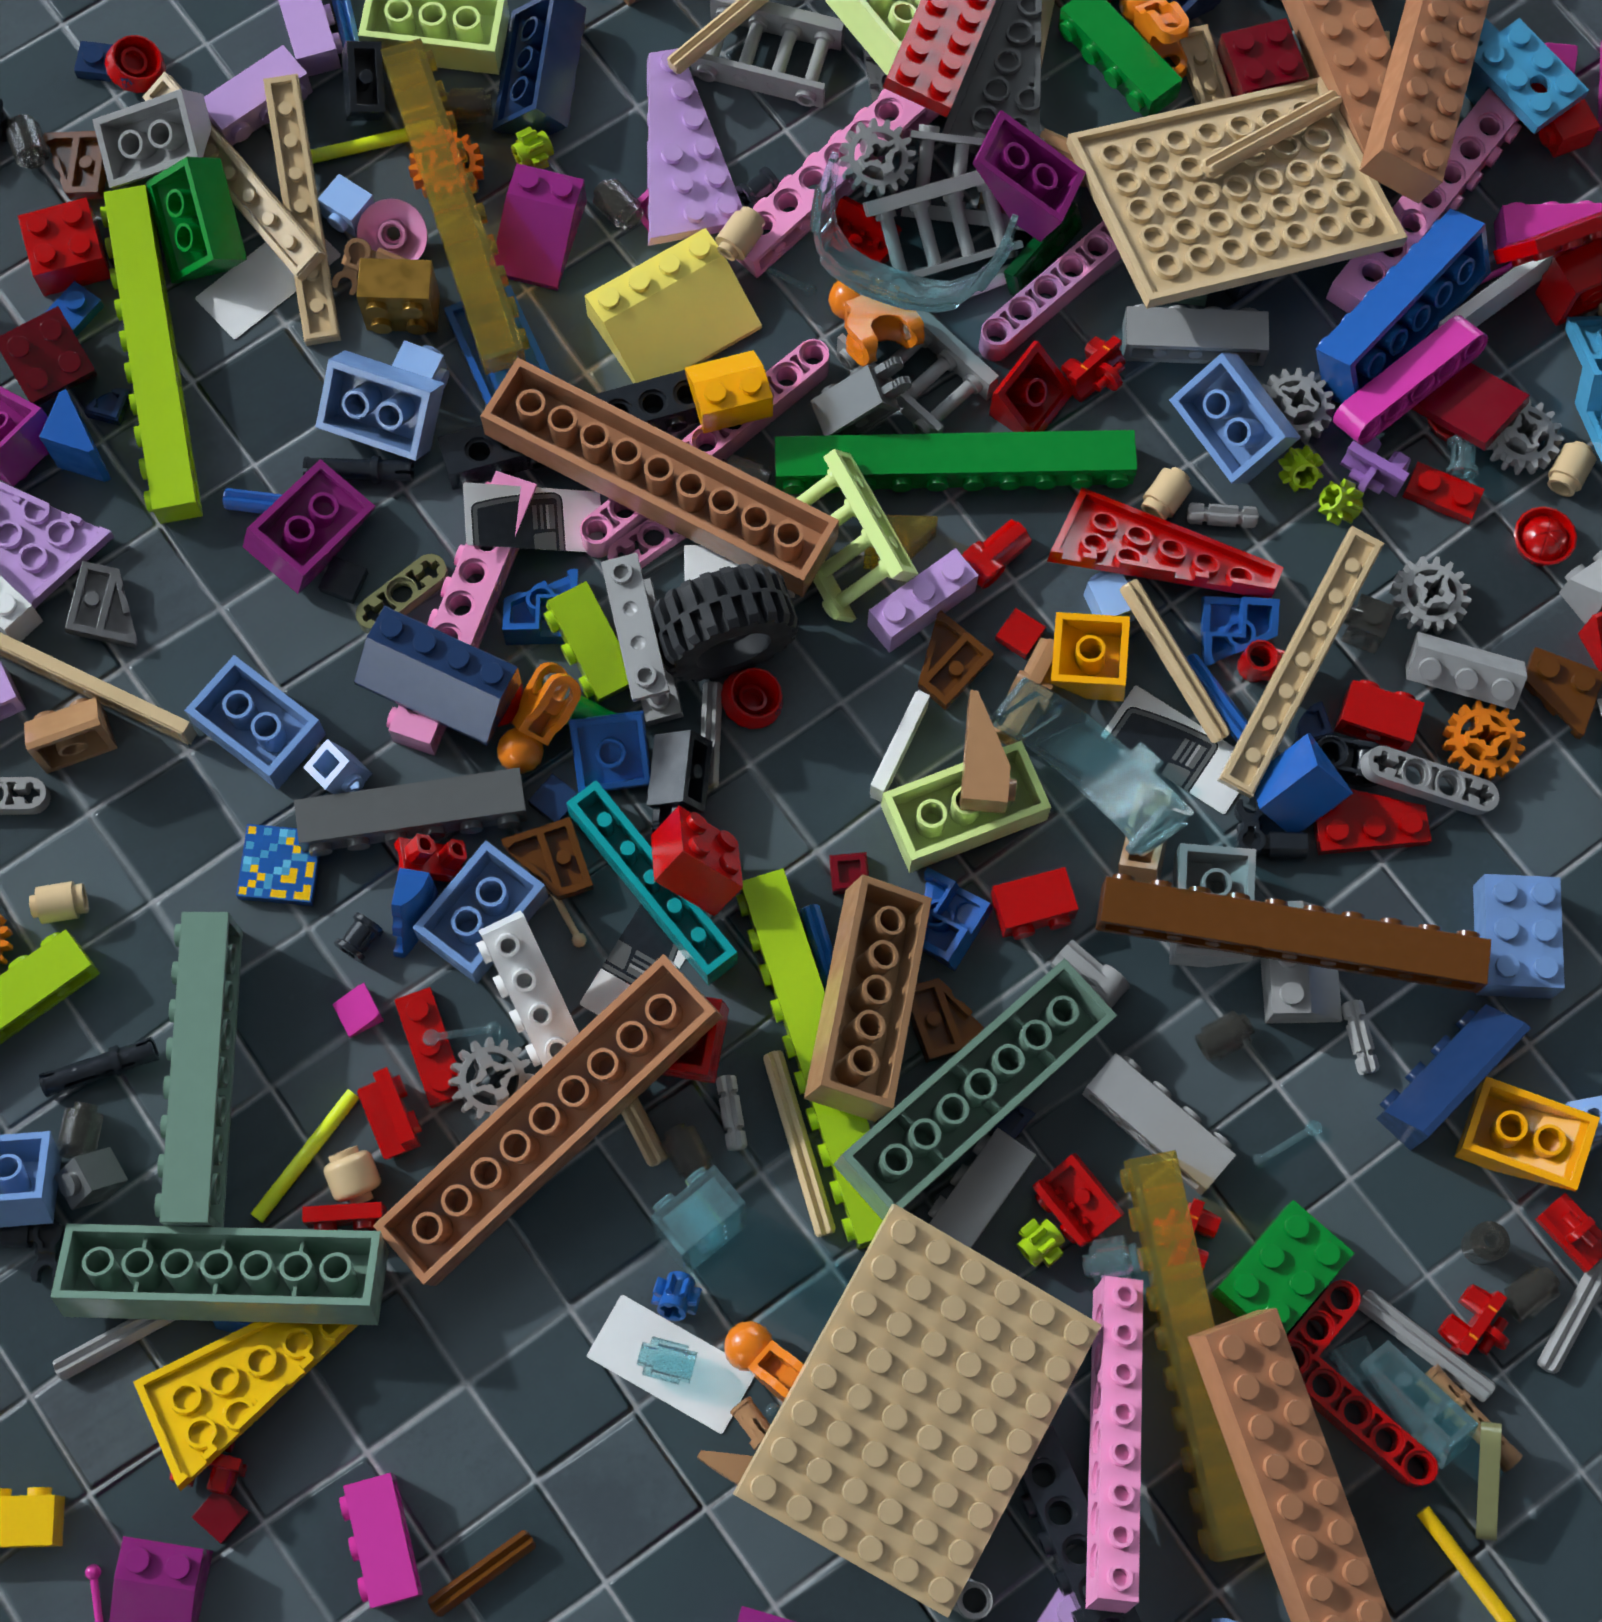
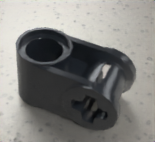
M1327 735L1317 742L1323 751L1333 755L1335 763L1332 764L1345 782L1361 787L1378 785L1366 779L1362 774L1360 760L1366 752L1381 746L1380 744L1364 740L1357 741L1335 735Z

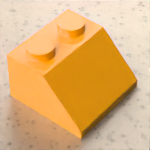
M754 350L684 367L703 434L773 416V395L764 366Z
M1056 612L1051 684L1086 699L1124 702L1130 617Z

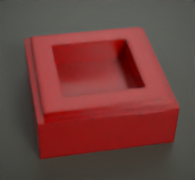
M1015 608L997 633L995 641L1023 659H1026L1044 634L1046 626Z

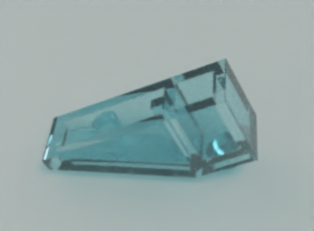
M1389 1340L1361 1362L1360 1367L1402 1428L1433 1454L1441 1469L1446 1467L1469 1446L1478 1423Z

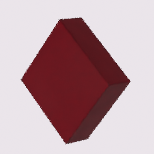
M867 852L829 855L833 895L845 894L846 889L862 874L869 876Z
M212 1493L193 1514L192 1518L220 1544H224L251 1512L231 1494L226 1496Z

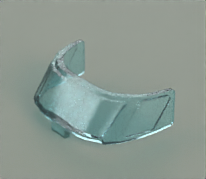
M832 151L822 180L814 190L810 228L811 232L814 233V243L817 253L820 255L821 265L831 276L855 292L904 310L939 313L956 309L975 292H983L1016 245L1012 241L1016 234L1019 216L1012 214L1006 233L994 256L978 272L952 281L926 279L872 260L851 247L837 224L835 213L839 153Z
M1027 677L1022 678L990 717L995 728L1017 741L1022 740L1026 747L1048 762L1097 806L1128 838L1130 843L1126 846L1125 850L1130 855L1146 856L1189 825L1185 821L1194 814L1193 810L1155 773L1164 763L1162 759L1142 742H1139L1131 751L1085 711L1047 687Z

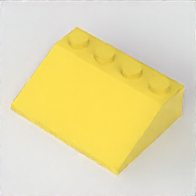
M706 228L585 295L587 316L633 384L685 370L684 367L700 364L762 329V324L730 264L718 252V245Z

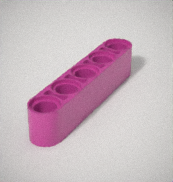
M1455 315L1344 401L1336 410L1333 423L1358 444L1364 445L1370 442L1477 358L1487 345L1488 335L1461 315Z

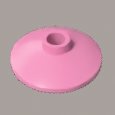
M383 199L373 203L363 212L357 226V238L367 241L374 251H377L380 247L406 259L418 260L427 245L428 233L422 215L411 204L399 199ZM390 227L399 229V239L393 240L388 236V229Z

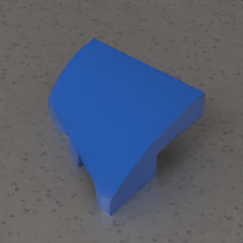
M578 569L568 570L567 577L547 585L546 581H542L534 585L527 592H517L504 598L502 631L506 645L565 644L559 631L555 633L551 631L543 613L548 611L546 608L547 600L579 585Z
M1203 596L1201 598V659L1206 666L1212 665L1219 660L1244 651L1253 641H1267L1278 636L1280 599Z
M927 867L924 872V879L926 881L924 896L932 898L922 951L955 971L994 908L990 902L960 888L956 881Z
M399 868L391 903L393 916L392 932L393 936H397L393 951L394 957L405 958L419 940L413 930V926L438 897V890L429 872Z

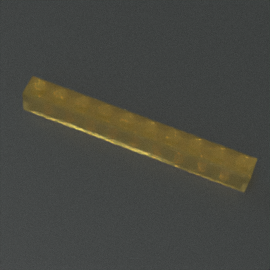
M421 38L380 49L391 89L484 373L487 375L511 368L517 357L526 361L524 350L530 349L525 329H517L514 318L520 317L514 296L507 298L504 290L505 286H509L504 266H496L493 257L499 254L493 233L486 235L483 226L488 223L484 205L482 202L476 204L473 196L474 193H478L474 175L472 172L466 173L463 163L468 162L463 142H455L453 132L458 131L452 110L445 112L442 103L448 101L442 80L435 82L432 73L438 71L432 50L425 51Z
M1176 1150L1123 1161L1125 1169L1120 1170V1178L1124 1192H1130L1133 1208L1128 1209L1131 1228L1133 1232L1139 1231L1142 1247L1137 1248V1257L1141 1271L1148 1272L1151 1287L1145 1289L1146 1299L1150 1311H1156L1159 1327L1154 1328V1335L1158 1350L1165 1351L1168 1367H1163V1377L1168 1392H1174L1177 1407L1171 1408L1172 1419L1176 1431H1182L1185 1447L1180 1448L1183 1468L1185 1472H1191L1194 1488L1189 1489V1497L1194 1513L1200 1512L1203 1529L1198 1530L1201 1550L1203 1554L1209 1553V1558L1217 1563L1265 1553L1188 1340V1336L1212 1328L1215 1325Z

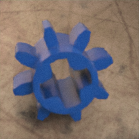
M672 1271L667 1275L666 1280L661 1277L657 1278L652 1292L651 1304L658 1305L657 1312L663 1318L671 1321H681L686 1317L687 1313L696 1314L702 1289L695 1287L696 1282L691 1275L682 1271Z

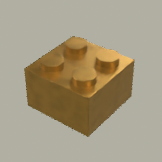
M360 258L357 300L367 330H372L379 334H388L392 331H408L415 335L437 332L440 292L432 260Z

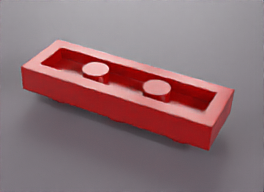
M431 987L394 999L431 1109L452 1102V1096L459 1090L458 1086L448 1085V1081L458 1076V1073L450 1069L451 1065L457 1063Z

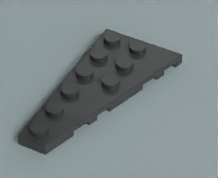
M996 0L942 131L943 134L985 138L998 112L1002 110L1040 138L1042 0ZM940 142L941 144H945L954 148L956 145L952 143ZM969 146L970 153H978L979 146Z

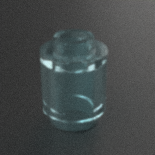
M652 1336L650 1343H642L637 1365L644 1367L643 1376L677 1385L680 1384V1381L690 1384L698 1352L689 1350V1345Z

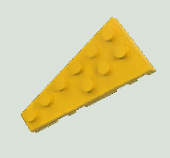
M253 1322L133 1381L178 1489L182 1491L358 1325Z

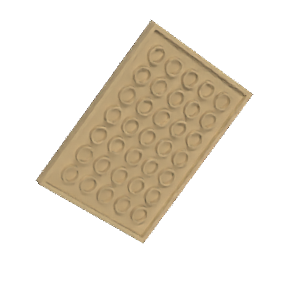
M1321 77L1068 134L1067 147L1076 165L1086 172L1083 177L1085 184L1146 309L1404 246L1408 236L1378 181L1359 171L1363 153L1339 109L1214 178H1207L1201 170L1204 158L1328 92Z
M892 1204L733 1494L948 1618L1102 1325L898 1205Z

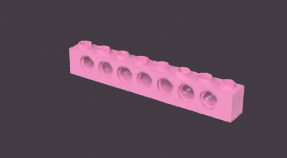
M1490 88L1456 128L1443 182L1419 204L1402 195L1392 209L1403 229L1409 228L1414 231L1408 232L1404 229L1408 236L1404 246L1352 258L1332 282L1326 297L1327 300L1346 313H1350L1363 300L1365 294L1369 290L1374 289L1386 276L1388 270L1398 264L1408 253L1410 247L1422 239L1436 220H1440L1450 208L1458 210L1464 201V197L1461 195L1466 189L1471 192L1475 189L1484 175L1481 170L1485 165L1491 168L1503 151L1500 147L1505 141L1510 144L1522 128L1518 124L1519 118ZM1424 204H1429V205H1431L1433 208H1429V207L1425 206ZM1384 252H1389L1395 257H1389ZM1364 277H1370L1374 279L1375 282H1370L1366 280Z
M883 89L876 101L868 108L864 107L859 110L848 126L843 130L836 131L819 152L810 154L801 168L793 175L790 174L784 177L772 194L761 198L754 205L753 210L758 212L765 220V225L762 229L770 230V232L761 235L744 260L737 261L753 276L758 278L837 207L842 196H849L854 192L851 189L854 182L852 177L844 180L842 178L847 167L833 165L838 163L840 157L845 155L839 151L842 143H848L845 136L849 130L856 133V126L859 122H862L868 128L872 118H876L878 126H883L884 119L896 118L890 121V129L894 131L901 126L903 129L900 137L904 139L911 136V130L918 131L919 124L928 125L940 114L887 89ZM859 143L854 152L855 161L862 156ZM872 154L869 161H874L878 159L880 162H882L885 156L875 157ZM816 184H817V185H821V186H820L819 188H817V189H809V188H808V187H810L811 185H816ZM788 207H794V208H796L795 210H793V211H791V212H784V211H783L785 208H788Z
M496 471L492 481H487L485 484L521 486L516 536L536 491L537 484ZM467 543L465 545L461 544L457 549L454 559V565H456L452 577H446L441 589L442 602L439 609L432 610L427 625L473 647L479 648L519 548L495 547L491 551H483L480 549L481 546L467 545ZM481 574L484 576L478 583L467 582L471 575ZM460 606L471 608L465 615L458 616L453 614ZM398 705V708L393 707L386 723L393 742L434 756L446 729V726L420 714H415L413 711Z
M1104 1276L1093 1290L1092 1319L1102 1326L1092 1343L1085 1609L1127 1613L1139 1603L1143 1280Z

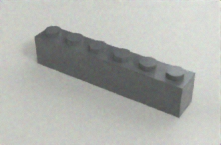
M520 768L294 800L299 845L303 852L309 851L311 856L329 855L333 849L340 848L360 851L368 849L370 844L385 842L386 845H394L399 837L414 838L417 833L429 835L433 840L443 838L445 833L460 831L461 834L466 835L481 832L484 827L498 826L500 829H511L518 827L520 822L528 821Z

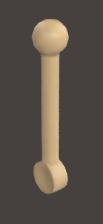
M551 895L573 936V945L575 947H583L587 941L586 936L583 933H579L563 901L557 900Z

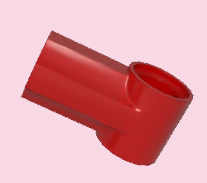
M1010 519L984 542L977 541L972 544L962 556L978 574L977 584L982 589H985L1002 575L1006 565L1031 545L1032 539L1027 529L1019 521L1016 522Z
M1266 640L1253 641L1240 656L1237 662V670L1240 676L1249 682L1270 681L1285 651L1276 649L1272 643ZM1250 656L1260 657L1265 666H1256L1251 661Z

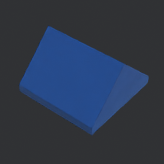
M66 389L59 392L39 438L58 468L103 482L111 480L89 430Z
M1307 733L1270 762L1255 791L1259 809L1286 832L1302 833L1354 794L1310 733Z

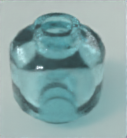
M1125 1235L1095 1239L1089 1245V1254L1082 1255L1086 1279L1093 1278L1097 1286L1104 1276L1136 1279L1137 1274H1142L1138 1245L1136 1242L1131 1243Z

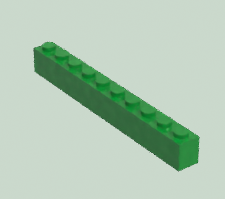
M1135 430L775 436V484L777 489L787 494H800L828 475L827 470L829 467L823 457L833 449L852 455L872 492L876 489H892L895 492H907L912 490V488H927L930 491L939 492L948 488L961 487L968 491H977L984 487L1015 490L1020 486H1035L1037 489L1046 490L1052 489L1055 486L1071 485L1075 489L1088 488L1092 485L1122 488L1128 484H1133L1137 472ZM836 486L827 494L837 493L841 488Z

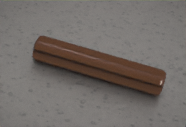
M521 1530L429 1597L427 1602L432 1612L437 1617L444 1616L536 1548V1542L527 1530Z

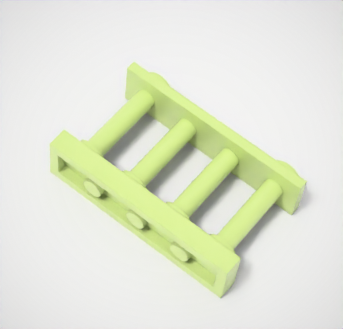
M833 449L823 457L829 467L827 470L828 475L796 499L811 506L837 486L841 488L846 497L844 500L845 505L830 516L839 520V526L854 516L858 518L863 527L861 530L862 535L824 561L813 579L824 599L822 606L825 612L832 619L851 623L857 618L849 604L886 577L908 582L919 573L852 455ZM867 548H874L880 557L879 565L844 591H841L832 574Z

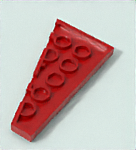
M1083 487L1063 524L1047 562L1260 598H1272L1284 568Z

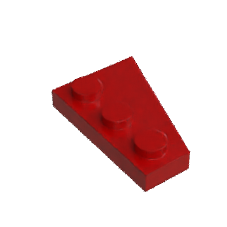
M1353 789L1351 790L1354 794L1313 824L1318 855L1429 845L1432 841L1426 805Z

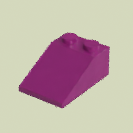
M1002 110L998 112L972 163L1011 221L1038 241H1042L1062 223L1086 173Z
M516 164L506 194L490 269L491 275L558 291L587 202L584 179L523 164Z
M1 386L0 480L14 487L19 481L27 477L29 471L44 456L49 454L39 438L48 416L39 406Z
M320 459L247 528L243 548L299 594L322 572L333 556L340 551L374 511L376 506Z
M123 1536L114 1575L109 1622H198L213 1550Z

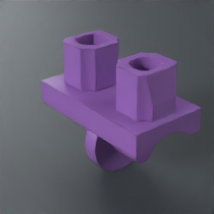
M1376 437L1364 445H1360L1353 440L1340 465L1351 471L1348 477L1360 483L1357 489L1365 492L1368 488L1378 495L1384 490L1396 497L1409 475L1407 470L1411 462L1410 457L1401 452L1394 451L1387 461L1376 454L1382 445Z

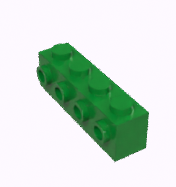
M1071 0L1061 8L1058 28L1062 37L1066 41L1072 42L1081 51L1084 60L1088 64L1094 65L1103 74L1107 84L1111 88L1117 89L1126 98L1129 107L1133 111L1139 112L1143 117L1155 115L1178 98L1183 79L1107 0Z

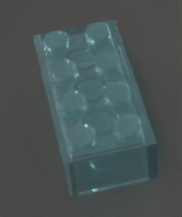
M715 1165L707 1171L704 1167L696 1170L685 1180L684 1183L687 1187L677 1196H674L672 1193L667 1194L653 1207L655 1214L651 1216V1221L657 1241L679 1268L687 1274L694 1271L747 1227L746 1202Z

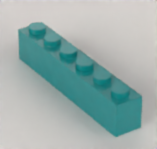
M597 780L566 802L569 816L708 986L738 963V955L735 948L701 908L654 881L652 847Z

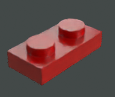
M1417 462L1402 497L1469 525L1485 489Z
M382 1202L302 1207V1221L308 1228H314V1230H338L337 1226L353 1225L354 1231L376 1230L373 1225L387 1213V1207Z

